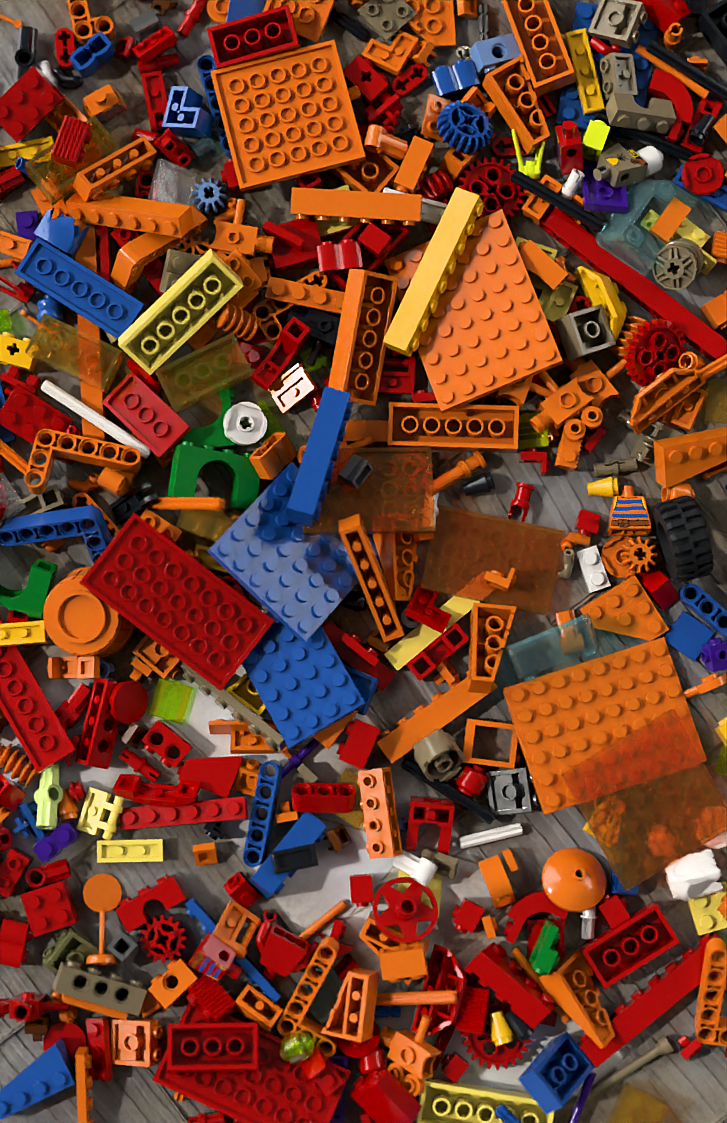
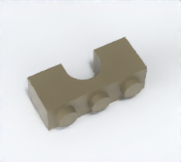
M613 92L605 106L610 126L668 134L676 120L671 100L651 98L648 106L643 108L635 102L632 94Z

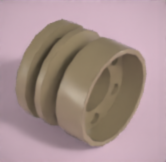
M677 238L668 242L653 260L652 271L657 283L670 290H681L689 286L702 270L704 264L703 252L699 245L690 239ZM673 264H674L675 266L679 265L680 268H679V269H677V267H674V268H673L672 265H673Z

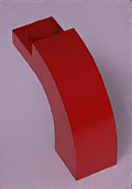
M655 68L647 95L658 99L671 100L676 120L669 130L666 141L675 143L676 140L680 141L684 129L688 130L693 116L692 100L688 90L678 78L666 71Z
M293 316L281 330L279 338L270 353L251 374L250 380L267 392L293 362L303 347L311 328Z
M545 890L529 892L517 899L508 909L506 915L513 920L512 922H507L503 933L506 934L504 938L506 941L514 944L526 919L535 913L548 912L565 920L569 911L555 905L549 899Z

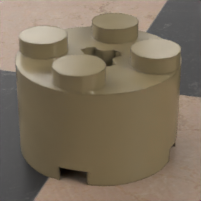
M442 729L435 730L422 741L416 742L413 747L415 750L414 758L429 781L439 779L442 782L452 778L460 771L461 762L465 761V756L453 737Z

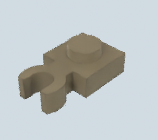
M423 849L420 857L438 866L435 873L453 880L457 873L458 859L440 852L434 855L430 850Z

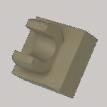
M302 763L297 768L300 773L295 774L292 780L295 781L298 777H302L304 783H308V781L314 783L319 777Z

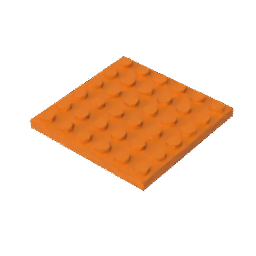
M335 40L210 71L241 192L366 160Z

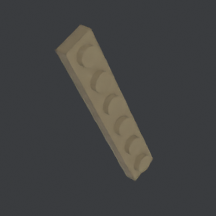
M183 663L181 665L182 675L188 682H195L199 685V690L204 695H211L216 699L215 703L219 707L229 709L235 720L240 723L242 721L248 725L249 731L255 736L261 735L265 739L264 742L271 749L276 747L279 751H282L286 747L283 737L227 691L223 688L221 691L186 664Z

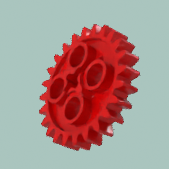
M484 157L482 164L477 159L474 162V166L469 164L467 166L468 171L463 170L461 173L463 177L458 179V183L461 184L457 186L458 188L474 193L471 189L472 186L480 189V194L477 195L480 196L484 208L482 214L479 217L477 216L478 219L502 209L506 220L507 217L512 220L514 213L517 214L520 211L518 206H522L524 202L519 198H523L525 193L520 191L522 187L510 181L512 173L517 170H510L511 163L504 166L503 159L496 163L495 157L490 162ZM487 174L495 175L496 181H491ZM492 189L494 193L489 194L487 191ZM501 190H507L510 197H504ZM485 203H491L494 206V210H488Z
M653 318L651 322L644 321V327L638 325V333L631 332L634 338L626 340L630 346L623 349L628 352L627 355L623 356V359L628 361L623 366L629 369L626 374L631 376L632 381L643 387L648 386L659 374L666 372L670 368L679 367L680 356L688 350L682 346L687 340L682 339L684 333L679 331V326L674 325L673 322Z
M495 996L493 1002L489 1005L487 1018L489 1026L485 1031V1035L489 1036L478 1040V1036H481L479 1034L461 1032V1036L467 1037L462 1041V1044L469 1045L465 1051L466 1053L473 1052L472 1060L479 1058V1066L487 1062V1069H490L492 1064H495L497 1070H499L500 1064H503L508 1069L509 1061L516 1065V1057L523 1059L521 1051L528 1052L529 1050L525 1044H531L532 1041L529 1038L523 1042L516 1039L512 1046L506 1044L496 1046L495 1041H492V1035H490L491 1023L489 1014L499 1011L505 1014L511 1009L512 1005L510 1003L498 1002ZM493 1042L495 1048L491 1052H486L483 1050L484 1044Z

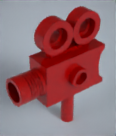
M22 992V994H17L12 999L0 998V1018L5 1017V1014H9V1019H15L19 1022L35 1021L46 1011H69L70 1004L47 1002V994L35 995V992Z

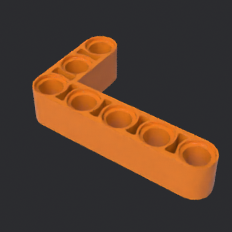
M192 205L194 225L182 238L146 232L128 242L117 254L110 276L111 282L127 294H131L138 286L145 265L167 253L168 249H174L182 244L183 241H187L190 237H194L208 226L209 220L195 205Z
M132 432L131 435H132L133 437H135L136 439H138L139 441H141V440ZM141 456L142 465H143V463L145 462L146 458H143V457ZM129 457L126 462L133 463L137 458ZM105 467L97 480V484L107 492L121 498L129 491L140 469L137 472L130 473Z
M43 429L36 435L24 480L32 494L39 495L43 493L47 488L55 457L130 473L137 472L141 468L142 460L139 451L134 447ZM45 439L52 440L48 445L42 444ZM65 444H73L72 448L63 449ZM87 448L95 449L90 454L84 453ZM110 452L116 454L113 458L105 457ZM129 457L137 458L133 463L126 462ZM39 459H46L44 464H36ZM34 479L41 480L37 485L31 484V481Z
M326 937L320 942L277 1024L279 1034L304 1048L310 1047V1050L318 1046L327 1058L335 1054L338 1045L337 1037L322 1034L324 1026L307 1018L305 1014L339 951V943L332 937ZM328 947L333 953H326L323 948ZM313 966H320L323 971L318 972ZM304 984L311 985L313 989H306L304 987ZM298 1002L302 1004L303 1007L298 1008L294 1005V1003ZM288 1020L292 1022L293 1025H286L284 1021ZM304 1031L312 1033L313 1036H306ZM323 1042H329L332 1046L327 1047Z
M720 938L710 939L706 945L694 1028L700 1043L727 1046V1032H725L727 1031V1017L720 1016L727 976V946L725 941Z

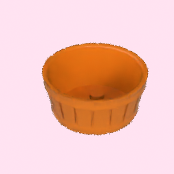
M92 566L80 567L63 576L49 593L43 610L45 629L51 640L60 649L69 654L82 657H108L120 651L130 641L136 626L79 583Z

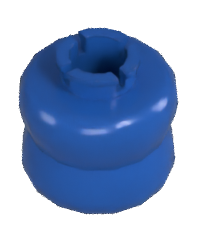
M49 295L43 296L44 299L39 300L37 303L39 311L38 321L45 323L44 327H57V323H61L64 320V305Z

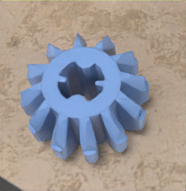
M210 177L209 182L206 183V179L202 178V185L196 183L195 188L197 190L192 191V196L195 197L192 200L193 204H198L197 208L200 211L205 208L206 214L210 213V209L218 213L217 206L224 208L225 205L222 201L228 200V196L225 195L227 189L226 187H221L222 181L220 180L214 183V178ZM212 192L214 197L210 198L209 196V199H207L206 194L209 193L211 195Z

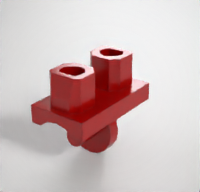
M385 92L379 98L381 106L378 109L371 105L364 110L369 124L376 123L380 126L391 124L393 127L399 125L397 118L401 115L400 112L404 108L400 103V97L396 93L392 96Z
M169 128L166 129L161 137L153 142L179 170L184 168L195 157V154Z
M13 365L6 374L1 373L0 379L3 384L14 389L18 383L39 396L37 390L41 381L38 377L29 374L26 382L23 383L19 381L23 371ZM6 387L4 393L10 395L13 390Z

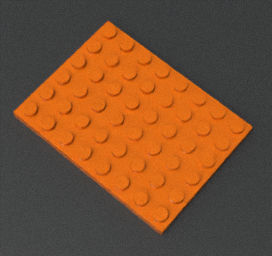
M498 210L476 220L473 233L465 241V249L456 260V268L446 281L447 287L437 300V308L434 313H431L428 319V327L424 333L422 332L417 348L442 413H446L564 363L503 210ZM430 241L384 261L389 275L399 278L396 294L400 304Z
M664 637L502 688L544 815L707 761Z

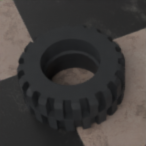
M687 495L657 503L652 511L653 525L659 550L670 577L673 581L682 583L709 575L714 567L712 546L705 521L697 503L692 497Z

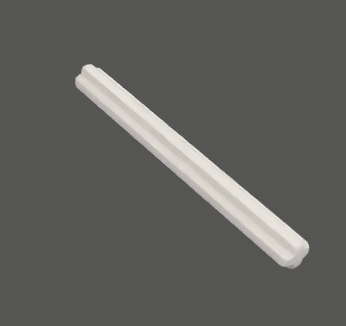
M45 380L42 384V391L125 446L136 448L143 458L147 459L151 454L152 450L144 443L48 380Z

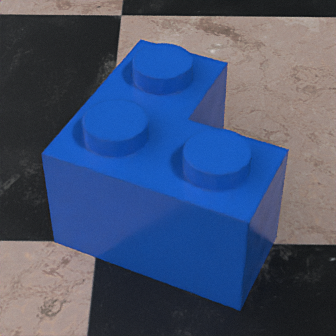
M172 86L162 127L164 129L169 128L176 136L210 138L215 117L200 108L203 96L190 87Z

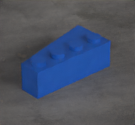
M304 812L272 852L313 844L314 842L318 844L326 835L323 831L327 826L310 812ZM269 855L248 882L268 899L273 893L278 895L285 886L282 883L287 876L291 878L296 871L275 875L271 855Z
M62 1037L0 1089V1120L76 1083V1067Z

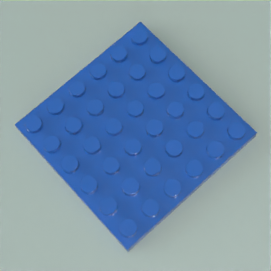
M291 462L207 552L304 643L359 580L339 533L338 521L348 516L327 495L324 502L320 501L322 503L321 514L318 522L314 521L312 528L287 521V507L299 468ZM369 537V540H370L371 545H372V547H373L374 553H375L376 558H377V560H378V559H379V556H378V552H377L375 543H374V541Z

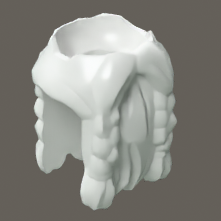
M711 849L687 854L680 858L676 857L664 868L667 873L666 881L674 899L689 901L693 898L703 897L704 895L718 893L723 890L721 883L717 882L721 876V871L715 866L717 863L712 858L714 855Z

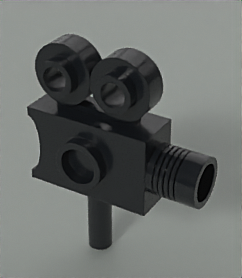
M295 308L290 310L286 323L295 316L311 328L307 340L315 342L307 359V365L314 367L323 346L335 350L341 318L340 314H336V317L331 315V312L309 308L308 313Z

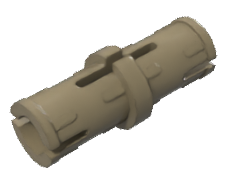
M635 457L624 460L611 459L610 462L592 464L594 478L612 474L617 476L619 473L637 471Z

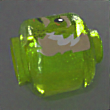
M295 1031L282 1039L280 1054L285 1061H289L294 1065L298 1064L312 1055V1049L314 1048L313 1040L308 1033Z

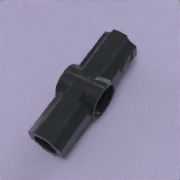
M29 26L19 27L17 52L15 53L16 69L14 84L32 66L37 64L38 30ZM31 57L29 63H21L23 58Z

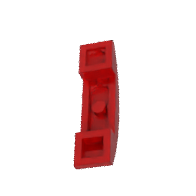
M120 774L112 790L115 794L138 803L172 807L194 802L202 785L201 782L180 780L178 786L145 783L141 781L140 776Z

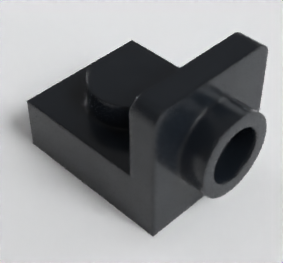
M222 822L206 823L204 829L207 830L205 834L214 840L218 838L222 840L225 834L214 828L216 825L220 827Z

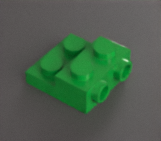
M548 920L545 921L529 958L534 971L543 976H547L551 969L555 970L559 961L558 952L551 946L552 944L556 945L559 939V928L555 923Z

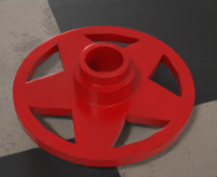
M399 877L386 882L378 890L373 900L372 913L378 929L386 937L399 943H414L425 938L433 930L438 918V905L434 894L428 887L412 878ZM398 883L411 884L404 893L391 887V885ZM422 890L429 897L432 908L420 903ZM382 895L389 908L378 916V902ZM431 921L428 928L416 936L417 922ZM398 925L403 937L392 934L385 927Z

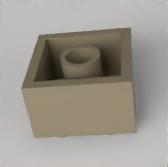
M602 304L567 314L554 321L568 361L588 356L616 345Z

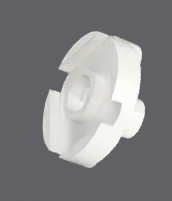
M240 402L232 406L224 416L223 427L225 436L238 445L248 446L255 444L266 432V416L264 417L261 408L256 404ZM244 418L248 419L247 423L250 424V427L243 429L242 425H240V421H243Z

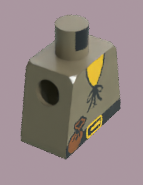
M621 141L600 154L597 168L594 169L593 175L597 181L605 179L613 187L617 188L644 181L648 163L625 142Z

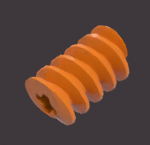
M227 302L211 317L215 321L217 328L222 327L223 331H229L232 335L236 334L239 338L243 337L245 341L252 339L260 323L259 318L254 314H249V312Z
M636 316L627 317V323L622 326L624 331H620L616 346H612L610 349L615 357L622 360L623 356L628 354L627 351L623 350L625 347L630 346L626 340H632L634 337L631 332L638 333L637 326L644 327V321L646 320Z
M12 743L6 747L3 744L0 747V769L5 767V774L12 772L11 778L13 780L19 777V785L26 782V788L38 774L37 771L32 767L30 760L25 762L26 754L18 756L20 749L12 752Z

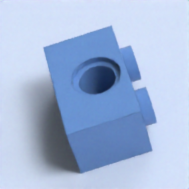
M513 33L475 42L469 50L477 75L482 73L488 74L521 55Z

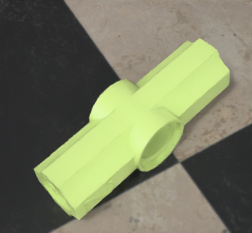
M59 762L40 773L39 788L34 793V800L38 805L36 823L38 829L53 830L56 828L58 803L63 798V791L59 786L61 767Z

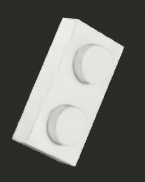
M596 545L575 552L589 593L611 586Z

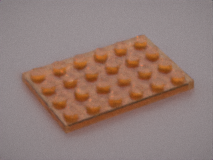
M432 447L339 448L337 461H333L335 463L331 481H326L328 482V490L325 501H320L322 503V510L318 522L314 521L312 528L303 525V535L340 534L338 521L359 514L367 534L434 533ZM301 448V462L306 448ZM354 453L362 459L369 461L374 468L358 490L338 479L339 472Z
M443 505L437 506L439 513L438 516L436 515L435 531L431 535L420 589L489 604L517 606V610L548 615L565 531ZM511 567L515 568L514 575L517 576L513 588L508 587L506 592L482 583L486 571H498L507 579Z

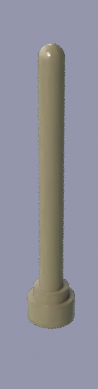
M663 1036L658 1039V1043L655 1044L656 1047L592 1087L586 1102L660 1054L663 1056L664 1054L669 1055L674 1050L666 1037Z

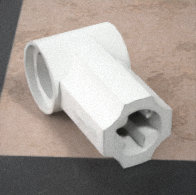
M402 849L403 854L394 856L393 866L427 887L438 866L423 857L420 859Z

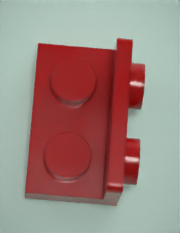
M165 25L131 50L137 60L144 64L155 59L156 55L160 56L176 45L178 39L175 33Z

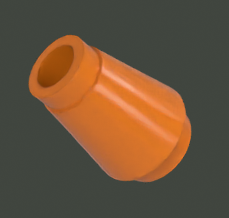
M693 352L682 354L678 362L679 367L682 369L700 370L708 365L706 360Z
M62 789L63 798L58 803L57 817H60V822L75 820L78 818L77 813L79 811L68 789Z

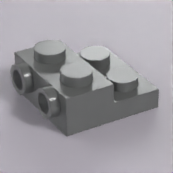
M528 767L485 772V775L488 777L487 789L490 811L495 815L538 810L537 806L540 805L537 793H535V787Z

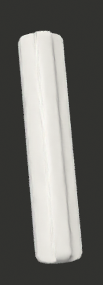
M515 823L459 837L460 847L464 849L522 835V825Z

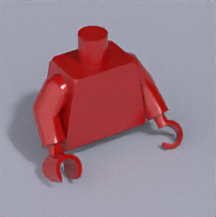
M268 909L265 910V921L261 923L256 936L257 953L261 956L259 962L266 967L263 971V976L273 980L277 973L287 977L290 972L296 973L307 968L320 943L315 941L313 944H310V942L275 923L271 926L270 924L276 920L277 914L275 912L273 919H267ZM322 933L316 934V936H321L322 940L325 938Z

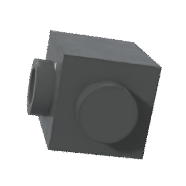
M122 931L107 946L108 954L114 955L117 958V963L124 969L140 953L138 941L131 935H125Z

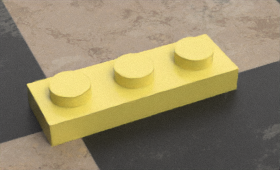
M163 839L97 840V863L164 861Z

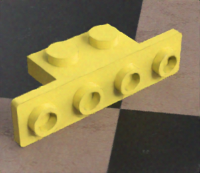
M650 209L640 222V225L649 231L660 216ZM685 218L668 242L677 238H686L699 245L704 257L701 273L708 275L717 263L715 258L702 249L710 236Z

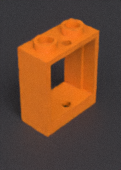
M414 135L394 180L393 190L406 194L417 193L416 187L423 179L433 157L434 143Z
M466 719L462 750L465 756V763L514 769L515 764H519L520 752L516 750L517 743L520 742L514 724ZM475 725L512 730L509 762L472 758Z

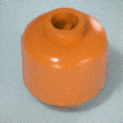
M682 481L667 489L664 487L661 489L662 502L684 495L690 496L693 499L695 497V492L687 481Z

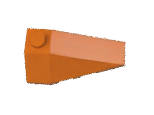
M386 514L372 517L373 539L392 601L411 600L415 578L413 566L418 560L416 549L417 544H420L421 541H414L410 521L421 519L420 515Z
M580 949L558 961L555 970L551 969L547 976L541 975L539 979L553 1000L600 1048H604L614 1038L615 1034L606 1009L601 1007L598 998L601 995L598 988L595 989L591 978L594 975L592 969Z

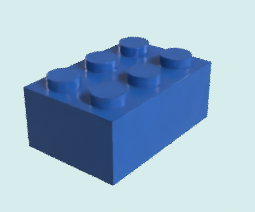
M565 1032L550 1040L518 1080L547 1115L566 1104L595 1066L569 1033Z

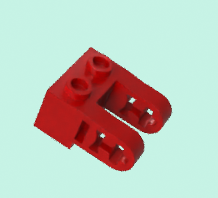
M411 796L405 851L416 852L419 824L423 822L439 824L437 853L449 854L455 807L452 800Z

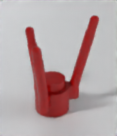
M11 261L12 266L16 270L18 265L15 261ZM0 275V280L14 289V292L0 286V291L16 298L21 303L23 301L28 303L35 295L37 290L27 281H25L26 283L21 281L16 286Z

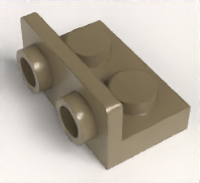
M611 52L600 59L605 100H609L613 92L632 94L633 97H636L638 91L633 54Z

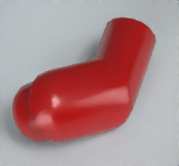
M596 36L589 42L593 49L604 56L611 52L621 53V48L617 44H613L610 47Z

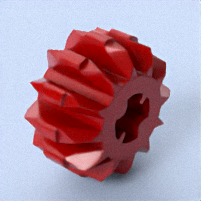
M437 170L421 180L416 187V191L423 198L438 202L449 194L453 188V183L444 170Z

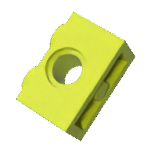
M590 120L582 141L583 159L594 163L598 162L610 127L606 126L605 122Z

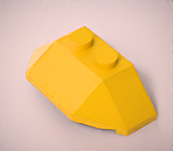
M583 266L577 267L575 273L586 298L590 301V307L602 304L616 342L627 313L625 303L623 301L620 302L618 298L619 290L616 283L611 282L610 277Z

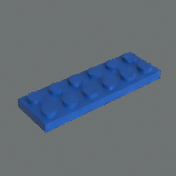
M38 237L14 272L20 278L117 339L138 319L145 308V304Z

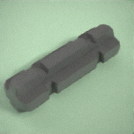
M481 4L478 8L479 41L490 39V6L488 4Z

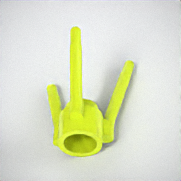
M512 129L519 171L532 179H539L545 142L542 141L540 148L536 150L535 160H526V164H523L516 130Z

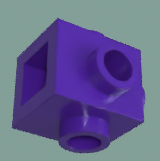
M711 638L709 643L702 644L701 659L705 664L706 670L715 672L727 669V641H723L722 638Z

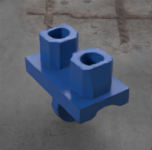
M35 801L21 804L17 809L25 823L20 816L15 818L14 820L18 827L13 831L15 834L21 831L26 838L30 836L28 827L34 839L38 842L50 830L38 829L36 827L37 821L34 815L37 814L38 805Z

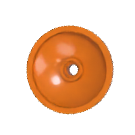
M579 848L558 850L548 858L542 870V884L547 896L555 905L570 912L590 910L601 901L605 894L607 886L605 871L601 863L585 850ZM575 872H579L581 878L577 877Z

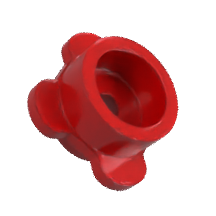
M74 781L70 782L71 787L68 788L72 800L76 799L77 802H81V799L86 797L82 783L80 781L76 783Z

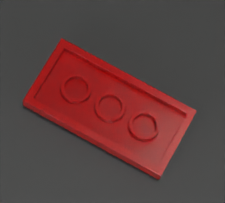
M132 371L102 401L161 460L192 429Z

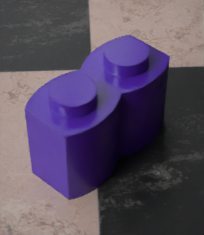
M72 821L61 824L54 829L50 836L38 841L33 851L41 862L48 861L59 855L63 848L75 843L81 833L76 829Z

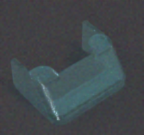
M644 180L632 184L626 192L628 201L627 214L611 213L606 220L603 230L596 235V242L601 248L645 277L657 259L640 248L644 235L639 228L634 226L638 217L652 197L667 206L676 197L689 206L691 210L698 201V199L669 180Z
M585 614L507 646L503 651L515 680L523 679L525 683L536 678L535 673L581 654H584V657H588L597 653L596 648L599 647L591 618L589 614Z

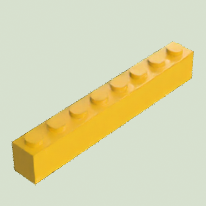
M458 187L455 188L385 335L383 343L387 348L409 357L417 350L419 338L428 327V319L437 308V300L447 287L446 281L449 275L453 274L456 268V260L465 249V241L473 233L474 222L477 216L479 217L482 214L484 205L479 195Z

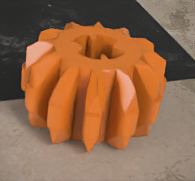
M640 536L636 538V543L631 538L628 540L630 546L626 544L622 546L627 551L620 553V557H627V560L623 561L622 564H631L628 571L631 572L636 567L637 574H640L642 568L646 572L650 570L648 564L651 566L656 564L651 559L658 556L657 553H651V550L655 549L656 546L651 545L648 547L647 545L650 541L648 538L643 544ZM640 550L641 554H644V557L640 558V560H638L637 556H634V553Z

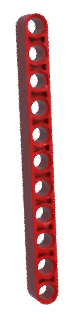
M552 207L540 221L539 226L596 272L610 277L611 282H615L619 290L656 319L668 320L673 322L674 325L679 326V331L684 333L682 339L687 340L688 344L711 362L727 354L726 339L558 208Z

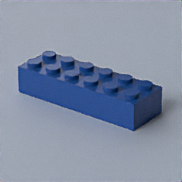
M325 386L287 507V521L311 528L314 521L318 522L322 510V503L320 501H325L328 490V482L326 481H331L335 463L333 461H337L340 444L343 442L346 432V424L351 416L353 402L350 401L351 393Z

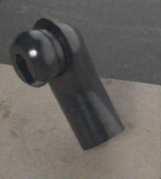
M61 66L53 70L55 77L64 89L75 90L83 86L81 76L66 75Z

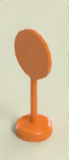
M104 873L96 874L89 878L83 889L84 902L88 908L100 913L99 954L89 955L86 959V965L92 966L117 964V958L114 955L105 954V913L117 907L121 901L122 890L117 879Z

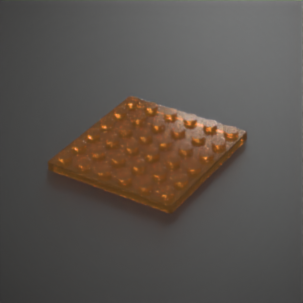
M670 709L561 774L625 891L632 889L727 831V805L675 709Z

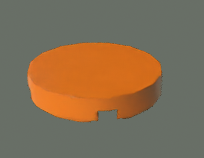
M613 537L604 544L601 551V560L605 570L616 578H627L637 573L636 567L631 572L628 571L630 563L622 564L623 561L627 560V557H620V553L627 552L622 546L624 544L630 546L628 540L632 537ZM640 550L634 553V556H637L638 560H640V558L644 557V554H641Z

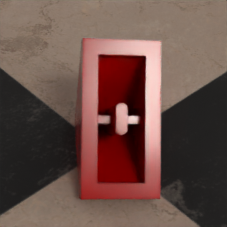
M650 565L649 571L646 572L644 570L636 577L644 590L663 611L676 601L679 596L671 581L655 566Z

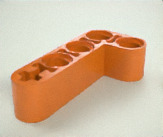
M67 0L73 31L80 45L86 46L87 41L94 34L101 32L100 30L104 26H109L110 29L102 33L110 41L115 38L116 30L112 20L107 16L92 18L88 0ZM78 11H85L84 15L75 16ZM82 31H89L87 36H80Z
M314 271L296 281L328 288L327 276L320 275L319 271ZM318 279V281L322 282V285L318 286L314 280ZM265 299L254 306L253 314L256 317L261 310L268 312L266 318H259V329L267 342L276 344L282 330L278 319L288 314L292 308L296 309L300 306L287 303L284 308H278L275 305L277 301ZM272 328L279 330V334L275 337L268 335V331Z

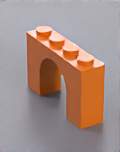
M529 240L527 243L523 241L518 246L527 272L536 275L554 292L568 278V273L532 240Z

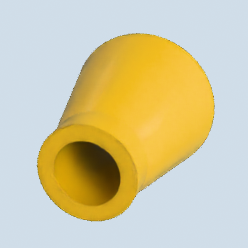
M612 476L587 483L588 496L614 497V495H619L618 479L612 478Z
M502 1011L489 1014L492 1041H495L496 1046L513 1041L511 1036L513 1033Z

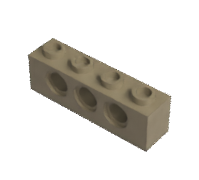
M68 960L67 963L61 961L52 986L54 992L139 1016L147 993L143 982L136 979L126 981L122 979L121 975L112 972L106 975L101 973L102 970L92 966L86 969L80 967V963ZM77 976H84L85 981L81 985L74 984L75 978ZM99 982L106 983V987L102 991L95 990V986ZM120 988L127 989V993L123 997L116 996V992Z

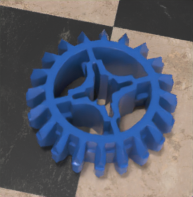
M457 100L455 103L450 102V104L442 109L438 116L436 129L439 130L438 136L443 137V142H447L449 148H456V152L461 150L464 155L467 152L473 155L475 152L480 153L488 146L493 137L494 126L491 124L492 119L487 117L488 112H482L481 107H475L474 103L470 105L466 100L463 103Z

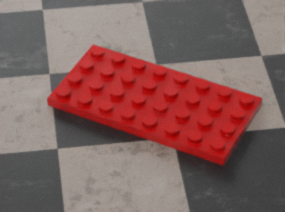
M133 513L79 582L220 691L274 622L272 618L135 513Z
M188 1002L179 1024H202L207 1022L201 1015V1009L197 1005L194 1007ZM228 1015L220 1023L245 1022ZM258 1029V1071L168 1073L166 1049L152 1081L241 1123H329L351 1071L331 1062L346 1082L327 1097L314 1080L310 1081L300 1062L301 1059L295 1060L294 1063L290 1062V1059L297 1057L296 1052H300V1050H303L302 1048Z

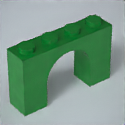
M226 360L174 366L176 385L179 391L205 388L214 391L222 401V410L218 419L209 426L192 428L182 438L183 442L194 443V447L202 448L204 445L213 446L215 450L237 448L236 443L225 436L223 427L224 416L232 407L231 400H235L234 387H230L229 379H233L232 367L227 366Z
M182 442V444L174 447L167 497H195L197 476L200 469L206 463L214 462L222 465L231 476L232 489L229 509L245 511L258 498L260 477L249 459L250 453H243V456L236 455L234 450L223 449V452L215 451L213 446L204 445L202 448L194 447L195 444L191 442Z
M37 559L31 566L26 588L10 590L0 584V605L8 610L19 611L27 614L29 617L41 619L43 617L45 601L53 589L58 565Z

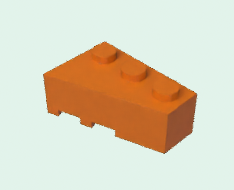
M370 911L359 935L378 956L380 948L424 942L426 953L429 946V940L426 938L414 943H399L389 939L378 929L372 911ZM398 925L385 927L392 934L403 937ZM410 977L403 978L404 982L409 986L412 979Z
M360 967L348 971L339 991L337 1002L329 1014V1020L322 1029V1034L360 1043L372 1038L379 971Z

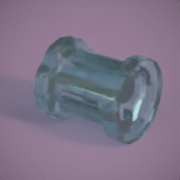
M203 137L196 143L189 144L190 149L199 161L210 150L217 149L211 137Z

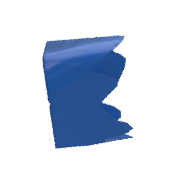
M54 208L52 210L48 209L34 234L66 253L68 252V254L75 256L88 233L89 226L79 233V226H74L73 217H64L63 212L56 219L51 220Z

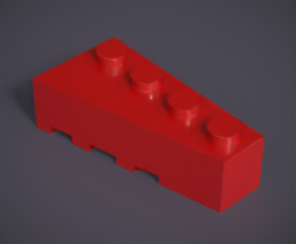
M634 0L643 3L647 12V18L664 34L672 23L682 24L692 13L683 0Z
M494 941L480 951L463 969L469 975L472 972L480 978L478 982L484 988L486 986L491 987L495 991V997L506 1004L510 1003L512 1005L511 1011L532 1029L556 1007L553 1003V998L548 993L543 992L538 987L537 982L522 971L520 964L515 960H511L506 955L505 949Z

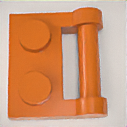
M231 900L227 904L212 935L236 952L235 957L243 959L247 953L246 948L256 929H259L262 920ZM246 921L248 927L240 943H237L235 940Z

